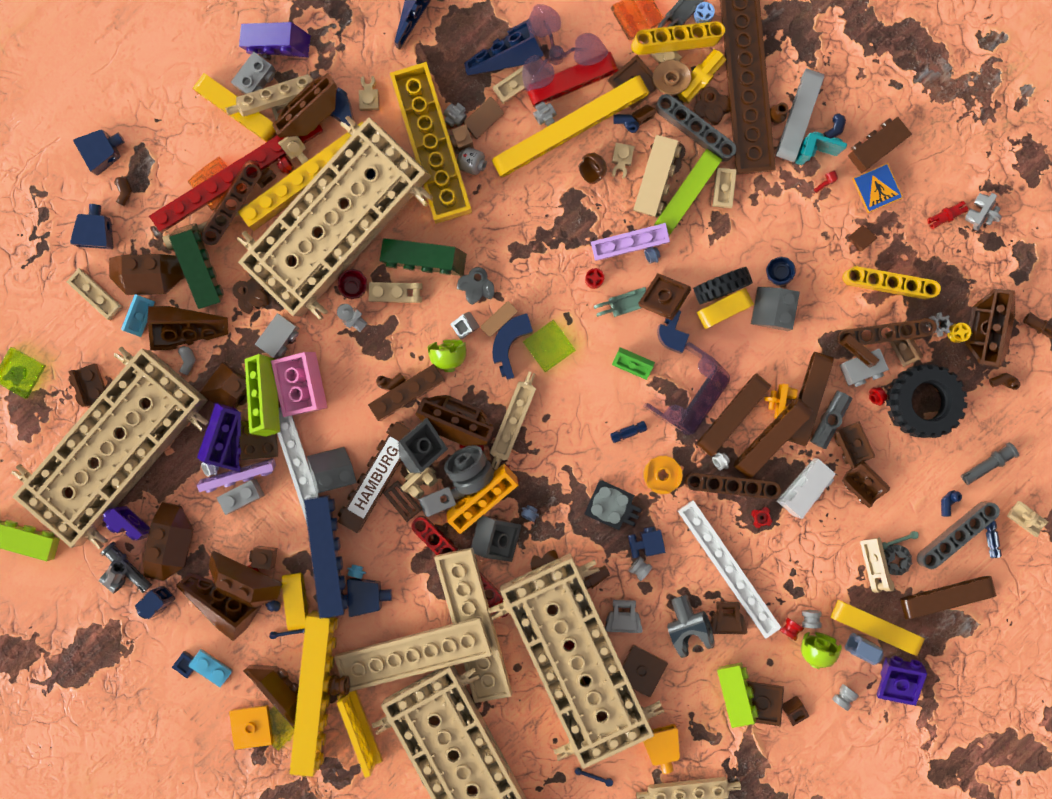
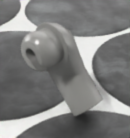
M182 346L179 348L178 353L184 363L179 372L188 376L195 363V357L189 347Z

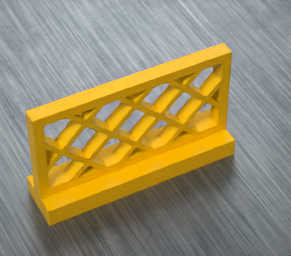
M357 690L349 692L348 695L339 694L337 695L338 708L364 777H369L375 765L383 761Z

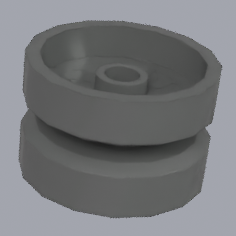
M467 446L456 451L449 457L444 467L446 474L461 494H472L483 489L490 483L495 472L481 447Z

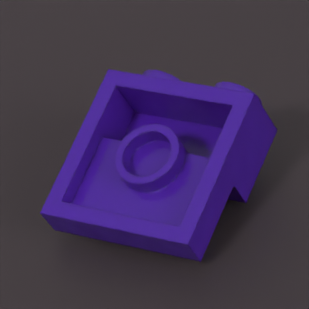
M127 506L110 508L103 514V521L111 532L120 533L126 531V535L132 540L148 538L150 527Z
M898 656L886 657L880 673L882 679L876 693L877 697L916 706L927 676L924 665L918 660L907 662Z

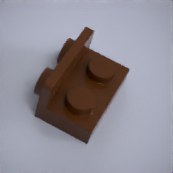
M97 364L69 371V382L75 388L77 403L81 407H91L106 389Z

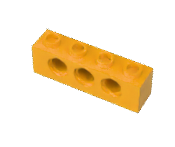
M505 464L501 465L495 470L494 477L489 484L475 493L467 494L447 511V522L461 534L518 486L517 476Z

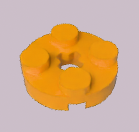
M657 456L650 459L646 464L643 477L647 487L653 492L669 494L681 484L683 473L681 467L673 458ZM662 469H665V473L668 474V477H664V480H660L658 472H661Z

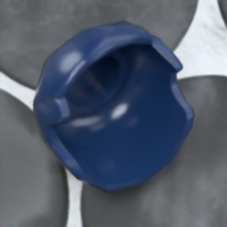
M777 257L772 259L767 265L766 274L770 282L783 286L793 280L796 268L789 258Z

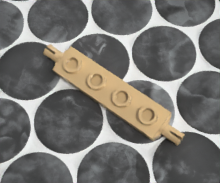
M307 74L236 97V105L225 108L228 116L239 112L244 117L290 102L313 79Z
M528 371L525 382H518L491 448L490 454L494 456L491 465L495 470L498 469L501 460H508L536 391V388L532 385L536 374L533 373L529 380L532 372Z
M726 777L651 784L648 786V791L636 792L637 799H726L730 791L741 790L740 781L728 783Z

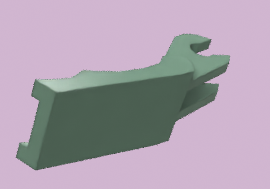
M643 287L612 297L607 302L595 305L594 309L607 305L611 306V309L599 312L596 316L613 312L614 317L641 309L642 307H639L638 303L646 292V288Z

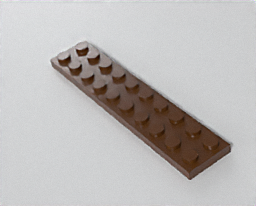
M720 0L722 24L725 27L723 38L733 143L736 145V152L734 154L735 167L737 169L736 175L773 172L776 168L760 0Z

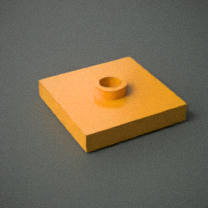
M268 705L229 711L234 750L268 746L274 743Z

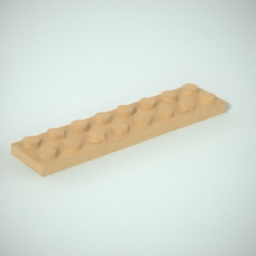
M473 547L436 555L434 559L452 623L481 617L491 646V656L464 663L466 672L475 667L476 672L471 676L476 674L480 676V679L470 683L474 702L478 703L511 697L513 694L492 616L488 611L489 605Z
M477 617L339 653L334 656L340 677L349 676V692L488 657L492 655V650L482 618Z

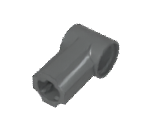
M114 560L108 570L100 577L99 582L113 594L116 593L126 582L124 577L127 573V564L123 560Z

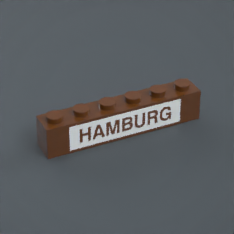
M400 422L391 423L386 432L389 435L385 441L381 440L377 447L379 452L376 457L372 456L367 464L369 469L366 474L362 473L357 481L359 486L356 491L353 489L347 498L349 503L346 507L342 506L337 515L340 517L337 521L338 523L355 533L361 531L402 461L399 457L398 442L412 429Z

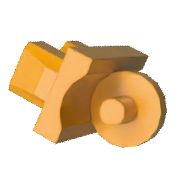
M779 384L778 394L777 391L771 390L770 397L764 398V401L769 402L768 409L774 410L775 407L774 418L787 407V399L794 400L797 398L798 390L789 387V384Z

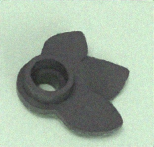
M481 267L473 268L468 275H464L458 280L457 289L465 291L466 299L471 305L478 302L482 296L488 299H492L494 296V285L487 279V272ZM480 274L482 278L480 280H476L474 278V275Z

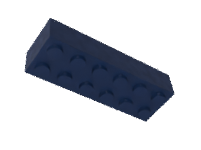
M330 495L306 498L304 506L319 617L327 618L344 615L345 609H348L347 594H343L346 581L345 576H341L340 572L343 568L342 556H338V550H340L341 545L340 538L335 535V531L338 529L337 518H333L332 512L336 510L334 498H330Z

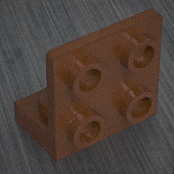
M241 421L239 460L278 457L277 433L266 437L249 433V421Z

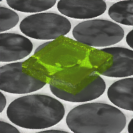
M554 319L523 341L544 373L576 351Z
M10 347L0 364V385L27 399L46 365L16 348Z

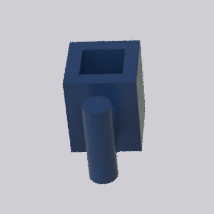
M655 526L644 528V531L640 532L642 539L640 541L636 540L635 534L628 535L632 558L640 557L639 549H644L646 556L666 553L661 530L659 528L656 529Z

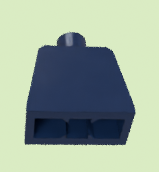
M98 130L73 139L90 172L97 176L121 157L116 147L125 143L119 132L110 137L104 130Z
M89 204L88 214L77 215L70 240L71 245L113 250L111 219L101 216V205Z
M349 578L347 580L349 617L379 611L382 608V601H392V589L381 590V581Z

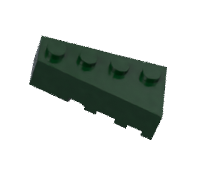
M197 223L174 229L169 235V239L198 309L221 302L224 292L221 285L217 283V275L214 267L211 266L209 254L204 246Z
M383 238L379 261L385 263V267L397 269V266H401L409 271L420 269L426 273L439 272L442 275L463 276L467 254L452 246Z

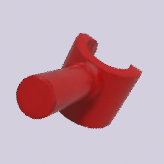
M836 171L825 174L827 180L813 189L814 192L817 193L825 186L836 182L838 179Z

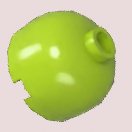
M443 340V344L437 345V342H434L427 347L432 364L438 369H443L444 372L455 371V368L461 366L466 358V343H463L462 340Z
M810 632L804 634L801 653L810 666L820 669L831 667L837 662L842 646L841 644L839 646L836 644V639L820 632H815L816 636L809 635Z

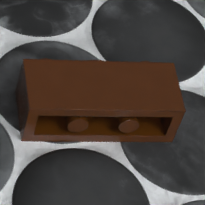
M896 117L893 121L889 118L881 124L882 129L880 131L873 130L866 136L867 141L863 144L859 141L850 148L853 152L848 157L861 174L912 135L899 117Z

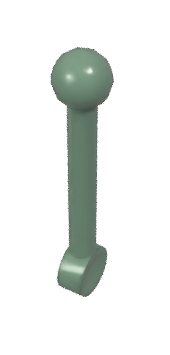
M912 531L910 535L888 543L882 542L883 549L885 550L888 546L910 538L917 539L919 534L916 531Z

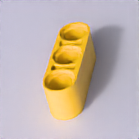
M744 288L696 313L703 327L707 329L753 306L754 303L747 289Z
M303 573L282 575L287 628L289 631L305 629L308 606Z

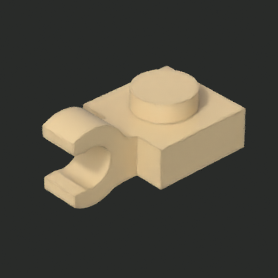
M298 136L285 137L279 142V145L291 160L297 157L302 165L308 161V158L302 152L306 147Z

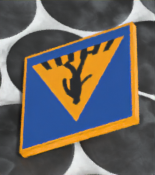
M888 163L852 178L867 213L903 198Z

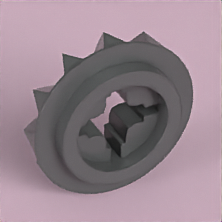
M891 545L884 550L889 574L903 575L909 571L912 565V555L907 548L901 545ZM896 555L899 558H904L899 561V566L896 563H890L895 560Z

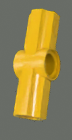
M714 49L691 72L690 85L685 91L677 94L680 100L689 104L698 92L704 89L713 79L714 74L726 61V58L719 50Z

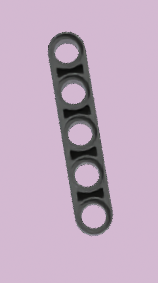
M664 94L659 97L656 111L660 116L705 150L708 149L723 159L722 161H729L736 152V145L673 96ZM667 102L670 108L664 109L660 103ZM682 113L685 116V119H677L676 114ZM691 125H698L700 131H693ZM706 137H714L715 143H709ZM723 147H727L730 150L729 155H725L722 152Z
M991 502L978 503L918 553V564L928 569H935L997 519L1000 514L998 505ZM987 506H989L990 513L988 515L985 514V508ZM974 518L976 523L974 527H971L970 521ZM957 531H960L961 536L956 540L955 534ZM942 543H945L946 549L941 552L940 546ZM930 555L931 562L926 564L925 559Z

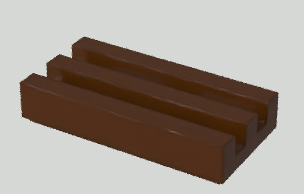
M850 334L840 342L867 367L871 368L879 362V359Z
M397 480L383 494L405 521L408 522L422 509L410 494L400 488L402 484ZM396 486L405 495L409 502L414 506V508L416 509L415 511L411 509V507L406 503L402 496L397 492V490L395 489ZM390 491L394 493L398 500L408 510V512L410 513L409 516L406 515L402 508L389 494Z

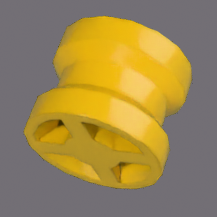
M957 323L949 327L950 333H947L950 341L954 343L964 342L970 338L971 328L966 323Z

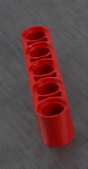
M606 52L537 81L526 87V91L533 107L541 102H550L609 77L619 69L612 53Z

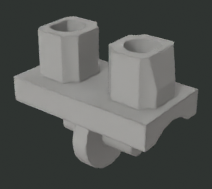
M979 193L974 204L981 207L982 210L977 212L970 209L965 217V220L973 224V229L978 231L986 217L988 218L985 222L987 225H991L993 221L999 222L1002 216L998 213L1001 208L995 206L991 210L996 203V194L991 193L988 196Z
M341 304L338 307L337 315L349 329L353 326L361 332L367 325V322L360 317L362 313L355 307L352 308L349 304Z

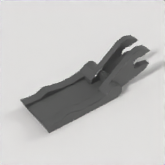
M679 0L668 11L657 27H663L669 20L672 23L668 27L683 25L695 12L697 6L704 0Z

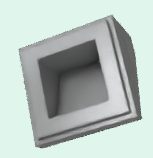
M470 312L464 313L450 324L460 340L480 327Z

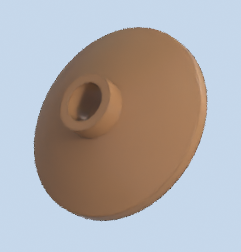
M677 60L664 61L653 72L655 87L665 94H679L685 91L691 82L689 68Z

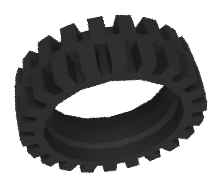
M742 267L694 287L693 290L700 305L753 284L748 268Z

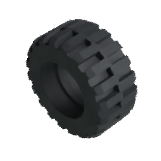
M925 364L907 368L906 371L899 373L898 378L893 379L891 382L892 389H888L887 395H890V400H886V406H890L891 409L887 411L889 417H894L895 419L893 420L894 425L900 426V430L904 433H909L910 436L921 438L941 437L951 433L952 428H957L960 425L958 420L965 417L963 409L967 408L968 402H964V397L968 396L967 392L961 388L964 386L963 382L956 380L958 376L954 372H948L949 369L944 366L938 367L936 364ZM923 383L933 385L941 397L939 412L935 417L928 420L920 418L912 407L913 392L918 385Z

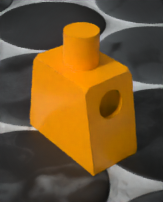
M675 724L653 728L654 736L643 741L653 766L661 765L663 774L672 773L674 771L672 762L680 759L678 729Z

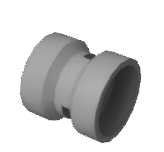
M842 684L839 688L840 694L834 695L832 700L846 711H849L851 708L850 702L856 701L859 695Z

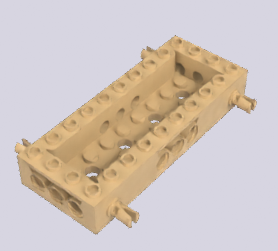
M350 116L345 117L351 126L349 127L343 122L340 125L352 135L257 241L247 231L241 233L245 239L237 238L248 249L247 253L238 263L292 316L303 317L310 310L318 320H322L324 317L320 312L327 314L328 311L317 300L413 196L424 207L428 203L423 198V195L431 201L433 199L422 188L431 175L382 127L369 117L360 127ZM370 169H374L376 172V176L372 180H368L366 176L367 171ZM343 198L349 200V206L346 209H342L340 206ZM317 227H321L323 230V235L320 238H316L314 235V230ZM292 255L297 259V263L293 267L288 264V259Z
M120 347L118 350L122 355L114 353V357L126 365L125 368L39 467L31 474L23 465L19 464L16 466L18 471L11 472L24 483L12 497L70 548L81 546L87 540H90L99 550L103 548L104 545L102 543H107L108 539L96 531L103 522V514L108 509L115 508L189 422L193 423L201 432L205 430L201 423L205 425L209 423L198 413L208 399L150 350L140 349L133 357L123 347ZM145 398H148L151 402L148 409L142 407V401ZM118 428H123L125 431L122 439L116 436ZM94 457L99 460L97 468H93L90 464L91 459ZM67 487H70L73 490V496L71 498H68L65 495V489Z
M569 553L500 585V592L504 602L488 608L489 614L496 612L492 615V620L507 613L511 614L561 721L569 743L553 749L554 754L557 755V760L560 761L574 754L577 756L582 769L653 737L654 734L648 721L650 718L665 711L661 707L660 700L645 708L641 707L583 582L585 577L600 571L598 567L591 568L596 565L595 559L578 567ZM552 604L558 607L557 613L553 615L547 612V607ZM567 640L573 641L575 643L574 648L566 650L563 647L564 642ZM588 676L591 678V682L588 685H582L580 683L581 677ZM601 711L607 713V718L603 721L596 718V715Z
M454 665L437 669L384 699L381 707L386 717L372 723V728L381 726L375 732L376 735H379L381 732L393 727L431 799H527L466 688V685L480 679L479 674L471 676L476 672L475 667L462 675L458 674ZM431 716H438L440 723L432 725L429 722V718ZM455 750L459 753V758L451 760L448 757V753ZM468 786H476L478 792L474 795L467 792Z

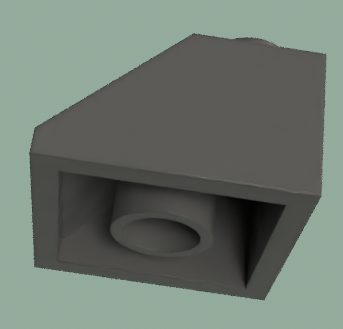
M757 287L751 325L783 331L793 330L800 292L784 288Z
M425 418L398 442L399 457L410 473H422L448 450L428 418Z
M345 447L307 456L316 494L357 483L352 463Z
M481 516L478 519L471 545L474 554L484 558L512 562L522 525L495 517Z

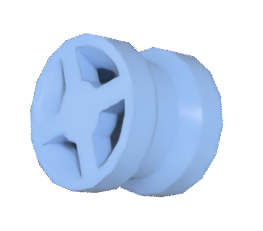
M709 2L700 3L694 13L695 22H711L715 13L713 5Z

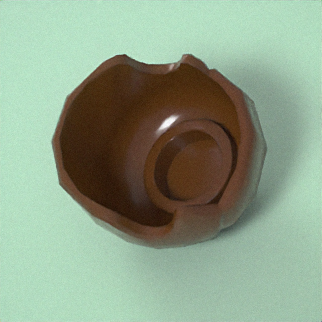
M595 152L588 153L582 157L583 161L578 165V168L584 180L590 184H595L603 179L607 172V165L603 157Z

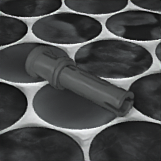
M1008 442L998 452H992L991 457L962 474L961 478L967 485H970L998 466L1003 467L1010 459L1019 457V452L1012 443Z
M115 542L110 543L100 554L102 556L105 555L111 562L123 560L127 564L125 576L144 593L152 584L127 560V555L123 554L115 546Z

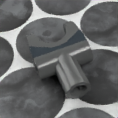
M688 595L672 599L671 602L678 620L668 623L667 627L671 641L679 656L684 658L689 655L688 641L692 635L698 636L707 649L714 648L713 630L707 614L704 611L694 614Z

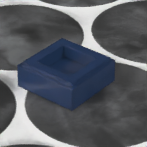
M183 651L172 668L188 679L194 671L188 666L194 657Z

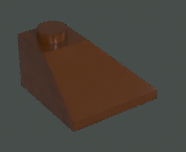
M222 362L200 393L214 404L219 403L236 409L247 395L246 378Z

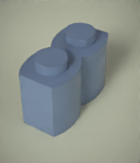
M855 633L850 635L845 645L846 651L872 665H876L882 660L883 650L881 647Z

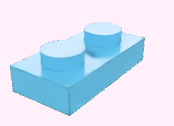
M135 294L121 330L141 337L148 319V306H154L155 301Z
M202 649L198 651L188 665L218 687H221L232 673V669Z

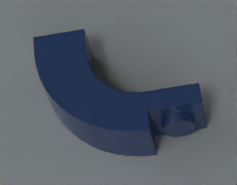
M527 313L505 323L497 333L493 343L492 354L494 364L502 362V366H499L502 377L506 376L507 380L514 378L508 357L511 344L517 338L533 333Z

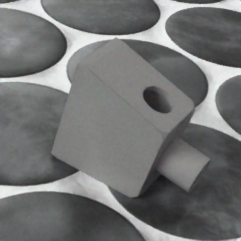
M446 487L418 500L425 517H429L456 505L455 500L464 497V494L459 493L456 488L450 490L449 487ZM445 495L447 501L442 503L440 497Z

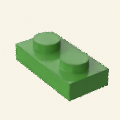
M621 347L612 363L613 366L645 380L649 377L655 362Z

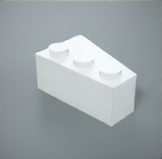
M813 458L778 498L777 502L794 517L803 519L815 501L821 496L824 489L832 484L834 481L833 477L836 474L821 460Z

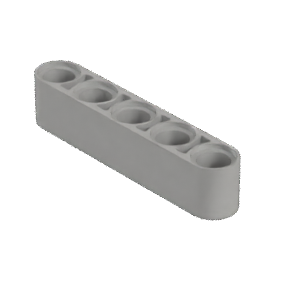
M808 68L805 69L775 154L776 157L791 162L796 160L824 79V74Z

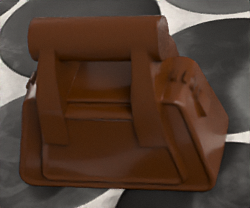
M717 601L716 613H713L710 620L713 634H747L744 616L739 611L740 602ZM722 609H733V613H723Z

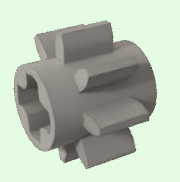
M459 102L456 106L451 103L443 113L446 117L444 119L445 122L451 127L454 124L458 127L462 125L467 117L464 113L466 111L465 107Z
M541 102L535 106L537 111L533 112V115L539 125L544 123L545 126H549L555 122L553 117L557 114L551 103L545 104V102Z
M941 312L937 313L936 317H929L937 325L935 333H937L938 337L943 336V332L946 334L950 333L949 327L953 325L949 321L950 316L942 317Z

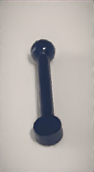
M305 629L280 633L270 632L269 638L276 639L279 636L304 634Z
M581 768L575 769L576 775H584L604 782L608 787L613 785L611 778L604 779L582 771Z

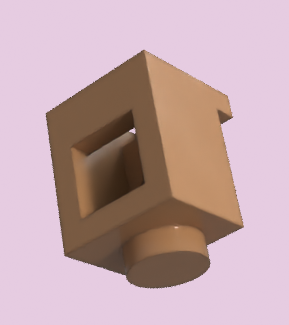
M466 125L452 129L453 135L449 137L456 154H459L461 150L467 147L474 148Z

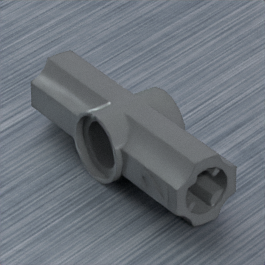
M836 391L826 412L821 416V422L810 442L823 449L828 447L836 429L842 424V418L853 398L843 392ZM830 415H833L835 418V423L833 425H830L828 423V417Z

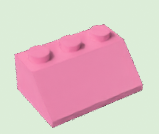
M303 352L271 361L283 417L328 408L316 352Z

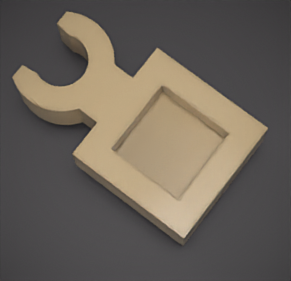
M371 76L372 81L369 84H366L365 78L361 77V84L364 90H359L360 111L379 110L378 89H373L376 85L374 76Z
M621 143L615 144L612 163H616L617 166L613 168V177H615L617 170L623 172V179L626 177L627 169L625 165L631 166L635 146Z

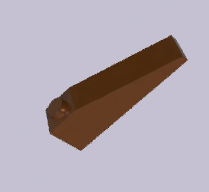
M148 306L147 322L150 351L173 350L182 344L187 343V345H191L197 340H210L229 335L228 317L171 306Z
M189 573L176 585L203 615L232 641L248 628L261 608L259 606L252 609L219 593L212 580L193 573Z

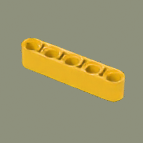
M713 21L644 29L637 32L631 44V49L637 55L712 47L716 46L723 37L725 27L722 23Z
M205 73L202 74L192 88L226 114L225 108L236 105L237 96ZM239 112L229 115L265 142L271 140L276 133L272 126L273 122L260 112L244 117Z
M854 266L843 273L844 283L853 287L920 299L936 297L941 291L940 284L930 279ZM851 272H855V273H856V275H857V280H856V281H854V280H852V279L850 278V273H851ZM870 275H873L875 277V284H872L869 281ZM889 278L894 281L893 288L888 285ZM908 282H911L913 285L912 291L907 288ZM927 285L932 289L931 294H928L926 291Z
M837 600L830 616L834 620L915 656H918L925 638L840 600Z

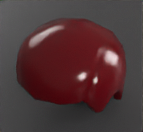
M350 269L340 275L338 290L343 297L351 300L357 299L366 291L367 279L361 271Z

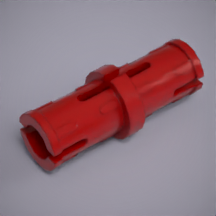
M960 201L950 208L946 207L942 209V212L927 219L928 224L932 223L930 227L935 229L943 223H949L955 217L968 212V207H963L966 203Z

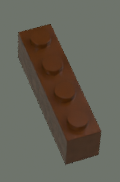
M433 364L369 403L368 406L377 421H382L439 386L445 380L438 368Z

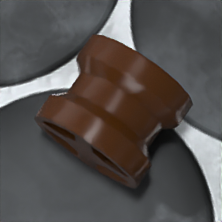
M332 675L329 680V693L331 695H337L338 693H341V695L349 694V676L339 678Z

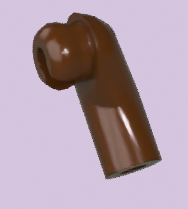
M117 177L114 183L120 194L116 202L125 206L132 193V189L127 179Z
M401 373L393 379L382 375L376 379L378 387L386 390H392L406 381Z
M1003 373L989 379V383L993 388L1002 384L1012 390H1017L1021 385L1016 377L1008 373Z

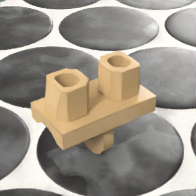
M427 467L422 473H410L408 471L409 474L405 477L407 482L400 488L414 498L419 499L425 493L420 487L424 482L429 487L438 482L434 474L436 471L432 467Z
M1017 501L1007 517L1034 537H1038L1042 528L1048 523L1047 520L1021 501Z

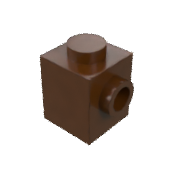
M254 547L249 555L251 567L268 570L274 568L278 548Z

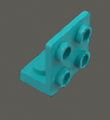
M820 132L809 133L802 141L795 164L802 166L811 157L815 156L816 151L837 156L846 149L847 143H844L840 138L832 137L830 139L824 137V134Z

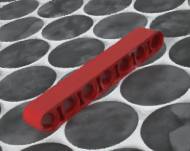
M419 516L412 522L413 532L436 555L443 554V549L450 548L452 551L459 550L427 517ZM418 520L425 522L426 528L424 530L417 529L416 522ZM430 535H438L440 539L439 543H431L429 539ZM480 572L484 591L490 589L494 593L492 598H487L489 608L504 602L501 592ZM509 613L500 616V618L508 616Z

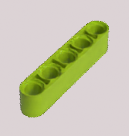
M706 149L654 226L666 223L668 235L670 236L723 159Z

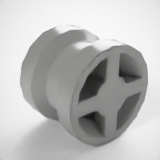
M640 556L632 564L629 572L637 575V579L642 581L653 566L646 564Z
M802 610V615L804 616L802 627H822L820 622L821 611Z

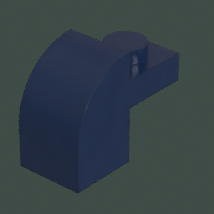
M680 310L673 320L665 318L664 323H667L666 326L660 324L657 329L660 343L665 348L679 354L683 353L689 334L675 329L681 314Z

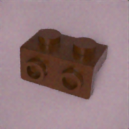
M860 421L838 429L835 432L836 444L842 447L844 452L842 454L843 459L851 468L855 467L862 460L867 461L875 458L874 451Z
M863 460L847 471L842 480L845 487L852 491L859 501L868 508L872 507L878 498L890 490V487Z

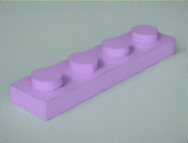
M666 223L592 241L591 246L594 259L598 261L670 243Z
M272 458L241 467L240 472L231 470L201 479L197 484L199 492L206 491V493L215 491L219 486H232L236 481L243 480V482H246L260 474L261 476H267L274 471L276 466L275 460Z

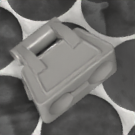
M613 600V611L609 612L606 619L605 630L607 632L642 633L641 619L638 612H635L636 600ZM618 608H630V611L618 612Z

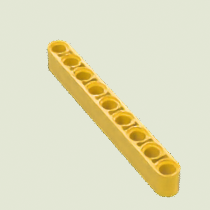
M636 76L492 159V163L500 177H505L643 99L650 92L641 76Z

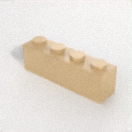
M660 135L655 136L633 210L635 212L656 218L658 214L662 213L664 208L662 199L664 195L667 196L670 184L667 183L669 177H673L676 168L673 163L675 158H679L682 148L679 146L678 140Z

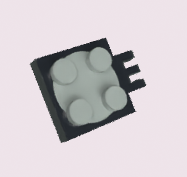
M599 479L584 515L620 530L623 522L635 527L636 523L631 521L630 518L633 517L638 520L640 516L634 514L633 511L641 513L643 509L631 504L635 495Z

